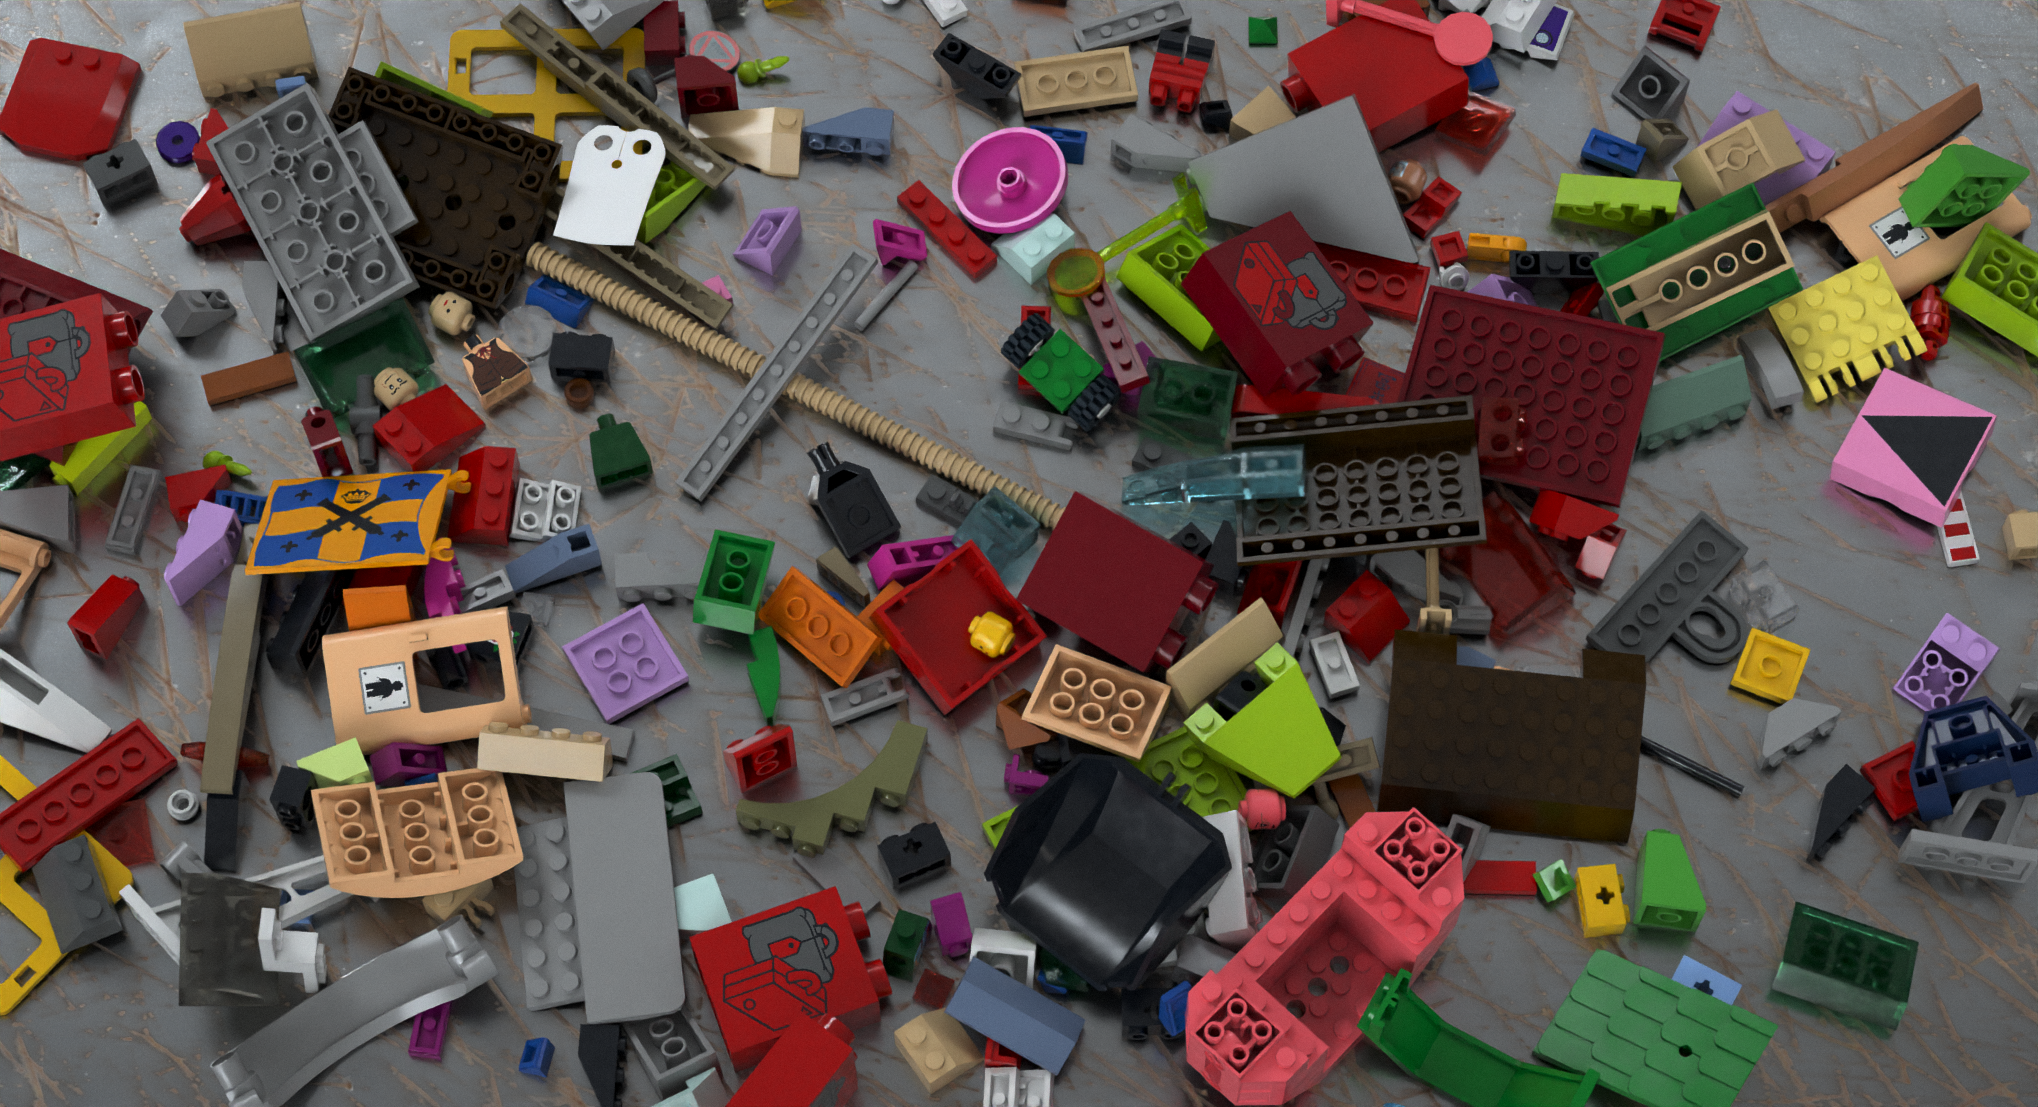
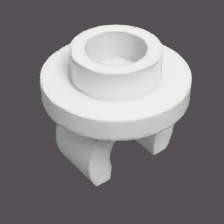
M1456 262L1446 270L1443 266L1439 267L1442 287L1461 291L1467 286L1470 276L1467 269L1461 266L1460 263Z

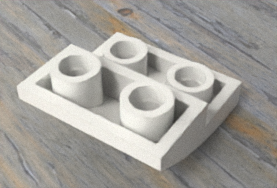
M519 478L516 486L509 537L546 542L559 533L574 529L576 527L582 486L556 480L546 484Z

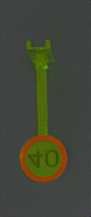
M1181 173L1172 178L1178 201L1169 205L1168 209L1098 252L1086 248H1074L1060 253L1051 261L1047 268V281L1051 289L1065 297H1080L1092 292L1101 284L1105 277V262L1174 220L1177 222L1183 218L1197 234L1207 229L1197 189L1193 187L1188 190L1185 176Z

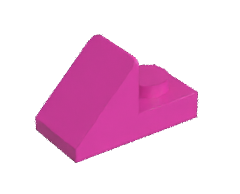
M879 219L873 221L876 249L883 266L896 256L919 262L927 257L923 230Z

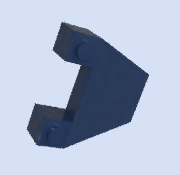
M1987 696L1924 713L1909 771V778L1922 822L1937 820L1954 814L1949 795L2011 779L2017 797L2033 795L2038 792V751L2035 741Z

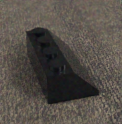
M355 569L305 572L302 584H298L293 591L292 604L289 610L284 611L280 617L279 630L275 638L272 637L267 644L265 653L272 668L306 679L322 646V637L328 634L342 605L343 589H348L356 572Z

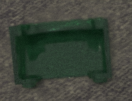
M403 297L382 308V310L379 309L360 320L315 340L313 343L305 344L292 351V355L320 407L323 410H330L333 418L349 412L348 405L357 400L356 377L358 375H372L375 380L381 371L391 367L392 369L402 368L408 375L413 374L414 378L417 379L431 372L429 366L435 363Z

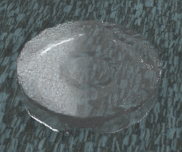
M523 305L515 307L504 315L499 323L497 333L498 338L524 362H531L541 356L543 358L550 353L553 333H557L554 318L548 311L539 306Z

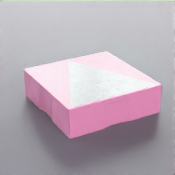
M1884 368L1832 462L1830 479L1865 495L1886 500L1902 511L1942 528L1960 495L1964 479L1975 467L1993 434L1997 415Z

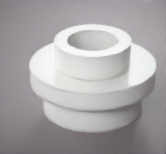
M177 790L169 797L167 809L174 819L188 820L198 812L199 800L190 790ZM181 803H189V806L186 809H178Z

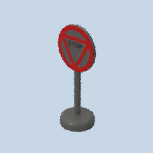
M705 31L692 39L689 45V55H704L727 72H730L736 67L740 59V49L730 36L719 31ZM641 67L633 68L627 73V83L654 104L657 100L656 84L676 76L675 68L654 78Z

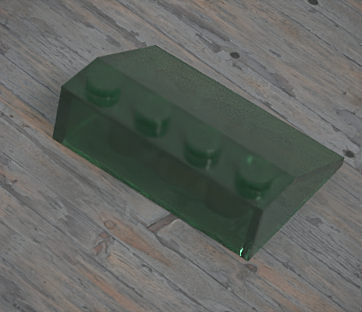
M1796 901L1771 989L1896 1031L1908 1004L1919 942Z

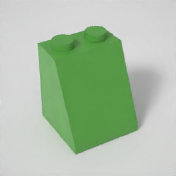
M1666 829L1647 831L1638 852L1632 924L1696 932L1706 912V902L1680 835L1671 834Z

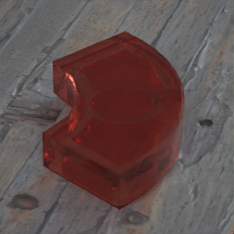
M201 741L183 743L180 754L183 757L203 761L206 743ZM241 747L238 766L265 767L268 765L270 755L247 747Z

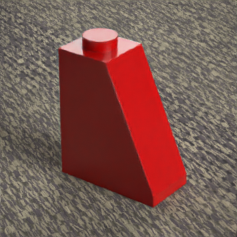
M112 574L71 616L67 624L80 648L106 660L108 659L145 599L138 582L127 576H124L122 579Z

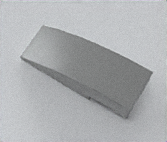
M1765 328L1739 335V342L1758 388H1763L1771 409L1800 402L1804 393L1803 387L1790 360L1772 333Z

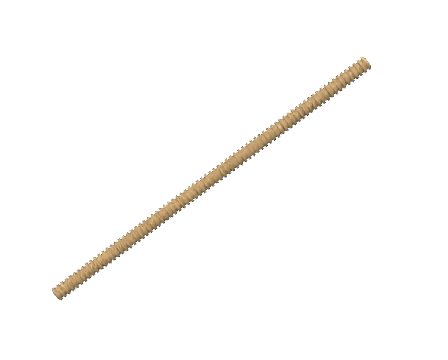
M541 242L535 243L527 254V266H534L535 270H542L543 274H550L551 278H558V281L561 283L566 281V285L569 287L574 285L575 290H581L583 294H589L591 298H597L601 303L605 302L608 307L613 306L616 311L621 309L624 315L629 313V317L632 319L637 317V321L640 323L645 321V325L648 327L653 325V329L656 331L661 329L662 334H669L670 338H677L678 342H685L686 346H693V349L696 351L701 350L703 355L709 354L711 359L717 358L719 363L725 362L727 367L733 366L735 371L741 370L743 375L749 374L751 379L766 361L765 355H758L757 351H750L749 347H742L739 342L733 343V339H725V335H717L718 333L715 330L709 331V327H702L699 322L694 323L692 318L686 319L684 314L678 315L676 310L670 311L668 306L662 307L660 302L654 303L652 298L646 299L644 294L638 295L636 290L630 291L628 286L622 287L620 282L614 283L612 278L606 279L604 274L598 275V271L591 270L588 266L583 267L582 263H575L572 258L567 259L565 254L559 255L557 250L551 251L549 246L543 247ZM796 373L782 392L785 396L789 394L792 400L797 398L800 404L805 402L808 408L813 406L816 412L822 411L824 416L830 415L832 420L838 419L840 424L846 423L848 428L854 427L856 432L862 431V434L866 437L870 435L874 441L878 439L881 445L886 443L887 448H895L897 453L903 452L905 457L912 456L913 461L920 460L921 465L928 464V468L931 470L936 468V472L939 474L944 472L945 477H953V481H961L963 486L969 485L970 490L977 489L980 495L985 493L988 499L993 497L996 503L1001 501L1004 507L1011 506L1012 511L1019 510V514L1022 516L1027 514V518L1030 520L1035 518L1036 523H1044V527H1052V531L1066 508H1060L1059 503L1052 504V500L1049 498L1044 500L1041 494L1036 496L1033 490L1028 492L1025 486L1018 487L1017 482L1010 483V479L1007 477L1002 479V475L999 473L994 475L993 470H985V466H977V462H969L967 457L961 458L960 453L953 454L950 448L945 450L942 444L937 446L934 440L929 442L928 437H920L918 432L911 433L910 428L903 429L902 424L895 425V421L892 419L887 421V417L884 415L879 417V413L876 411L871 413L870 408H863L860 403L854 404V400H846V396H838L836 391L830 392L829 387L822 388L821 383L814 384V380L811 378L806 380V376L803 374L798 376V373Z

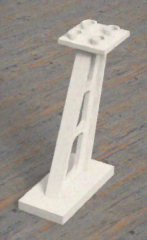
M323 855L154 908H150L130 884L119 891L135 918L210 1001L214 1000L221 992L205 966L258 941L261 915L257 917L246 915L239 907L242 902L277 890L286 891L292 897L291 901L275 908L277 920H282L283 929L354 895L330 888V885H326L306 895H299L292 888L295 884L327 874ZM370 897L374 902L380 899V897ZM222 909L234 911L241 919L238 925L200 942L191 941L180 929V925L186 921Z

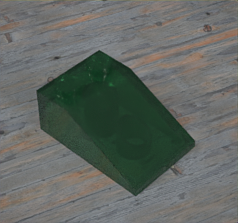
M1149 356L1146 371L1150 383L1143 385L1138 412L1193 435L1225 441L1238 372Z

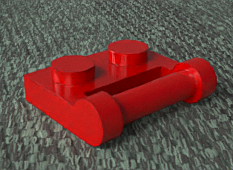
M1661 0L1648 33L1655 36L1658 33L1695 47L1694 50L1702 53L1721 6L1705 0ZM1665 18L1701 33L1697 36L1664 24L1662 21Z

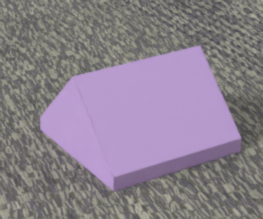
M796 206L762 209L736 248L733 256L773 276L802 231L800 210Z

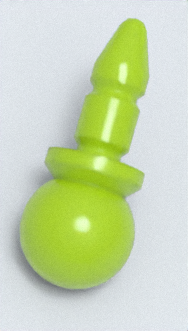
M777 56L763 62L759 58L755 59L754 62L745 61L739 65L737 76L741 82L752 84L759 77L765 78L766 72L782 67L790 59L788 56Z
M210 451L203 458L204 469L226 465L229 474L238 476L252 474L251 469L247 466L233 462L231 456L224 455L220 451Z

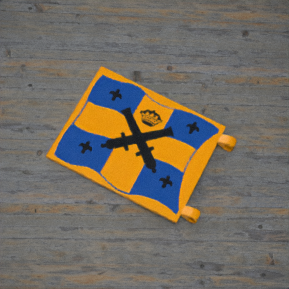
M451 469L273 480L245 567V574L257 575L427 565L431 557L441 561H451L454 557V550H444V548L449 549L451 547V539L441 538L436 542L435 539L448 489L458 493H468L471 489V483H463L461 481H467L469 473L466 470H460L452 474Z

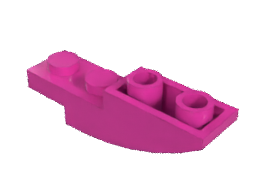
M450 547L449 549H445V548H444V550H448V551H449V550H454L453 547ZM455 552L451 561H441L431 557L429 564H427L424 594L429 619L461 613L458 602L464 599L460 588L466 587L460 569L454 571L453 566L458 564ZM465 644L452 646L455 654L467 650Z

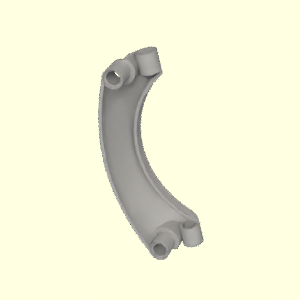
M458 915L447 920L442 925L380 955L321 989L263 1027L233 1050L216 1059L210 1065V1068L230 1101L228 1103L229 1107H280L319 1073L366 1041L414 1015L467 994L498 975L499 972L485 949L483 950L464 917Z

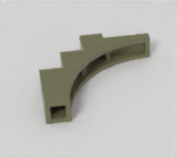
M897 720L888 742L878 756L852 780L833 791L815 798L790 803H761L739 799L736 808L737 822H741V825L748 829L758 830L762 828L769 830L772 834L781 838L791 836L793 848L800 855L814 858L816 853L824 855L835 824L848 832L866 831L876 799L891 807H897L898 805L907 806L927 745L928 728Z

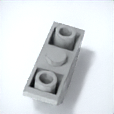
M1793 698L1771 711L1763 724L1757 766L1760 769L1769 764L1774 767L1786 759L1788 752L1793 749L1800 751L1812 742L1811 738L1819 733L1822 736L1827 735L1837 727L1836 722L1841 714V710L1836 706Z

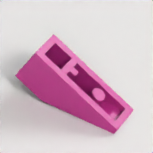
M958 535L885 544L879 548L867 566L878 590H883L893 579L904 587L917 582L931 572L940 561L962 546Z

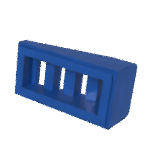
M217 490L215 504L225 507L230 505V508L235 509L241 526L244 527V523H260L268 497ZM239 506H243L242 515L238 514ZM252 506H256L255 517L250 516Z
M1188 980L1183 981L1163 994L1160 999L1158 1018L1172 1036H1176L1185 1030L1188 992L1192 989Z

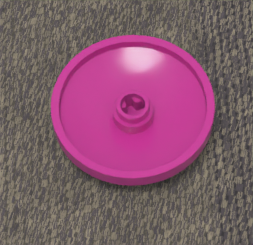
M1025 127L997 130L976 141L959 160L952 180L954 200L964 218L981 230L998 234L1023 231L1044 220L1059 205L1068 185V167L1059 146L1046 134Z

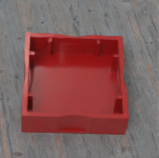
M972 539L940 561L931 572L920 580L909 584L875 609L869 617L944 716L1038 646L1047 637L1022 603L1018 602L1006 589L998 572ZM990 611L1011 622L1013 633L1016 634L1015 640L1004 656L1000 654L994 658L974 648L970 643L972 634L968 632V628L976 616L982 617Z

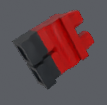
M1161 29L1149 79L1151 105L1162 107L1166 104L1168 97L1177 99V109L1190 113L1195 103H1200L1201 94L1214 57L1215 40L1190 35L1184 62L1181 65L1185 52L1186 34Z

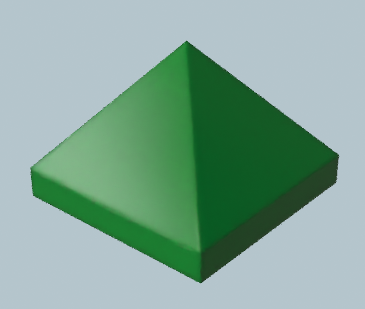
M1248 17L1249 44H1278L1277 17Z

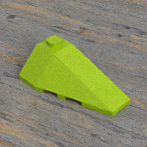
M672 161L671 164L661 167L636 239L646 244L663 232L706 184Z

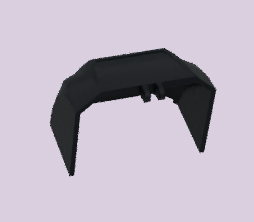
M1080 753L1014 809L984 875L987 882L992 881L999 900L996 904L999 914L1099 991H1107L1113 987H1127V990H1136L1157 969L1192 928L1224 883L1232 869L1223 833L1183 803L1192 787L1185 783L1179 788L1176 796L1168 792L1176 780L1174 773L1169 772L1161 785H1159L1123 757Z

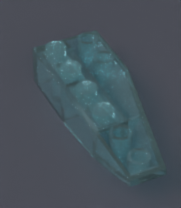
M1305 444L1243 447L1123 477L1122 505L1305 497Z

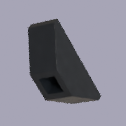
M951 33L947 34L933 52V57L958 86L981 99L1006 98L1021 78V73Z
M1509 251L1510 280L1535 294L1566 295L1599 281L1590 263L1599 258V252Z

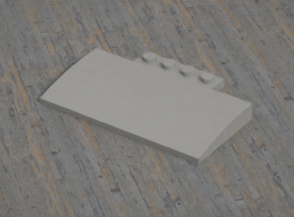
M306 83L206 142L312 343L370 315L420 287L394 239V236L419 221L372 133L363 120L338 134L315 89Z

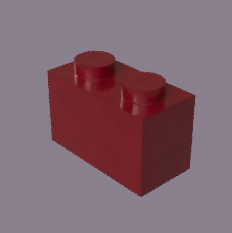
M678 0L663 1L644 17L646 66L675 65L674 58H680L681 53H686V37L681 36V29H686L685 11L679 10Z

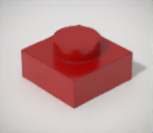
M1459 231L1431 238L1430 245L1439 267L1454 265L1456 262L1462 263L1468 260V253Z

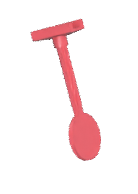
M1326 0V25L1337 28L1344 11L1352 14L1356 12L1434 37L1435 47L1440 56L1454 65L1467 66L1476 64L1484 59L1492 48L1493 34L1490 25L1484 18L1474 13L1458 12L1450 14L1437 24L1362 0Z

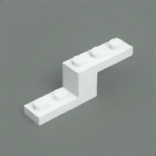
M262 908L258 941L263 970L303 973L305 992L317 993L320 983L325 984L327 977L326 954H324L325 944H319L318 933L282 930V920H277L276 910L273 908Z

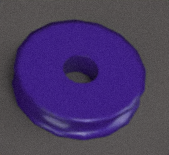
M171 122L158 132L156 147L161 157L168 162L183 163L192 159L193 147L195 143L200 141L199 133L194 126L187 122ZM176 140H183L180 145H174Z

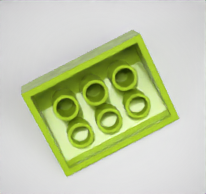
M1986 222L1950 279L1941 298L2038 357V253Z
M1179 224L1129 251L1116 278L1127 289L1143 300L1149 308L1166 320L1171 327L1188 339L1192 345L1200 351H1204L1219 342L1221 338L1182 287L1181 283L1202 253L1210 248L1185 226Z

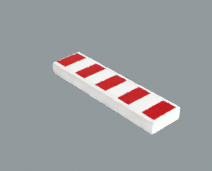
M1961 491L1943 527L1937 526L1948 567L1977 564L1980 560Z

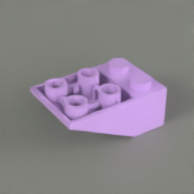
M200 499L197 508L192 509L190 512L187 531L184 536L181 535L178 539L175 558L173 562L168 563L164 572V579L177 605L182 606L234 562L240 549L243 528L235 509Z
M1946 613L1893 689L1924 711L1960 703L1986 671L2001 648L1951 614Z

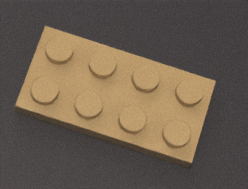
M1128 46L1014 62L1015 70L1021 73V78L1017 84L1024 117L1138 101V91Z

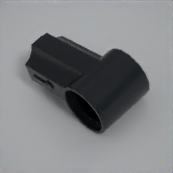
M452 646L425 650L430 663L433 662L443 689L455 690L469 681L464 665L458 653H454Z

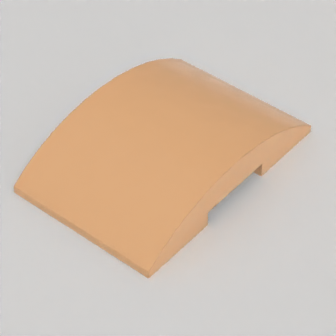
M473 768L438 773V782L376 790L374 781L311 790L330 888L355 895L380 898L428 896L480 883L511 869L523 861V853L502 772Z

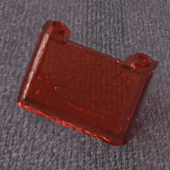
M1493 491L1482 500L1487 543L1438 549L1449 562L1454 559L1462 566L1492 607L1493 617L1491 622L1500 633L1505 631L1508 634H1512L1565 603L1577 593L1516 509L1508 500Z

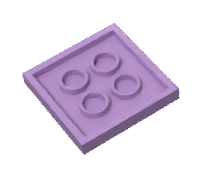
M644 603L562 646L564 654L607 724H611L689 681L688 674Z

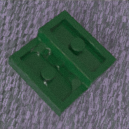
M677 754L629 773L651 772L660 778L663 784L667 828L703 813L689 782L688 775Z

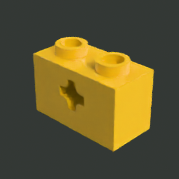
M1616 864L1577 868L1574 882L1577 886L1575 889L1584 938L1622 934L1626 924L1630 922V912L1628 904H1623L1621 893H1624V880L1622 874H1617Z

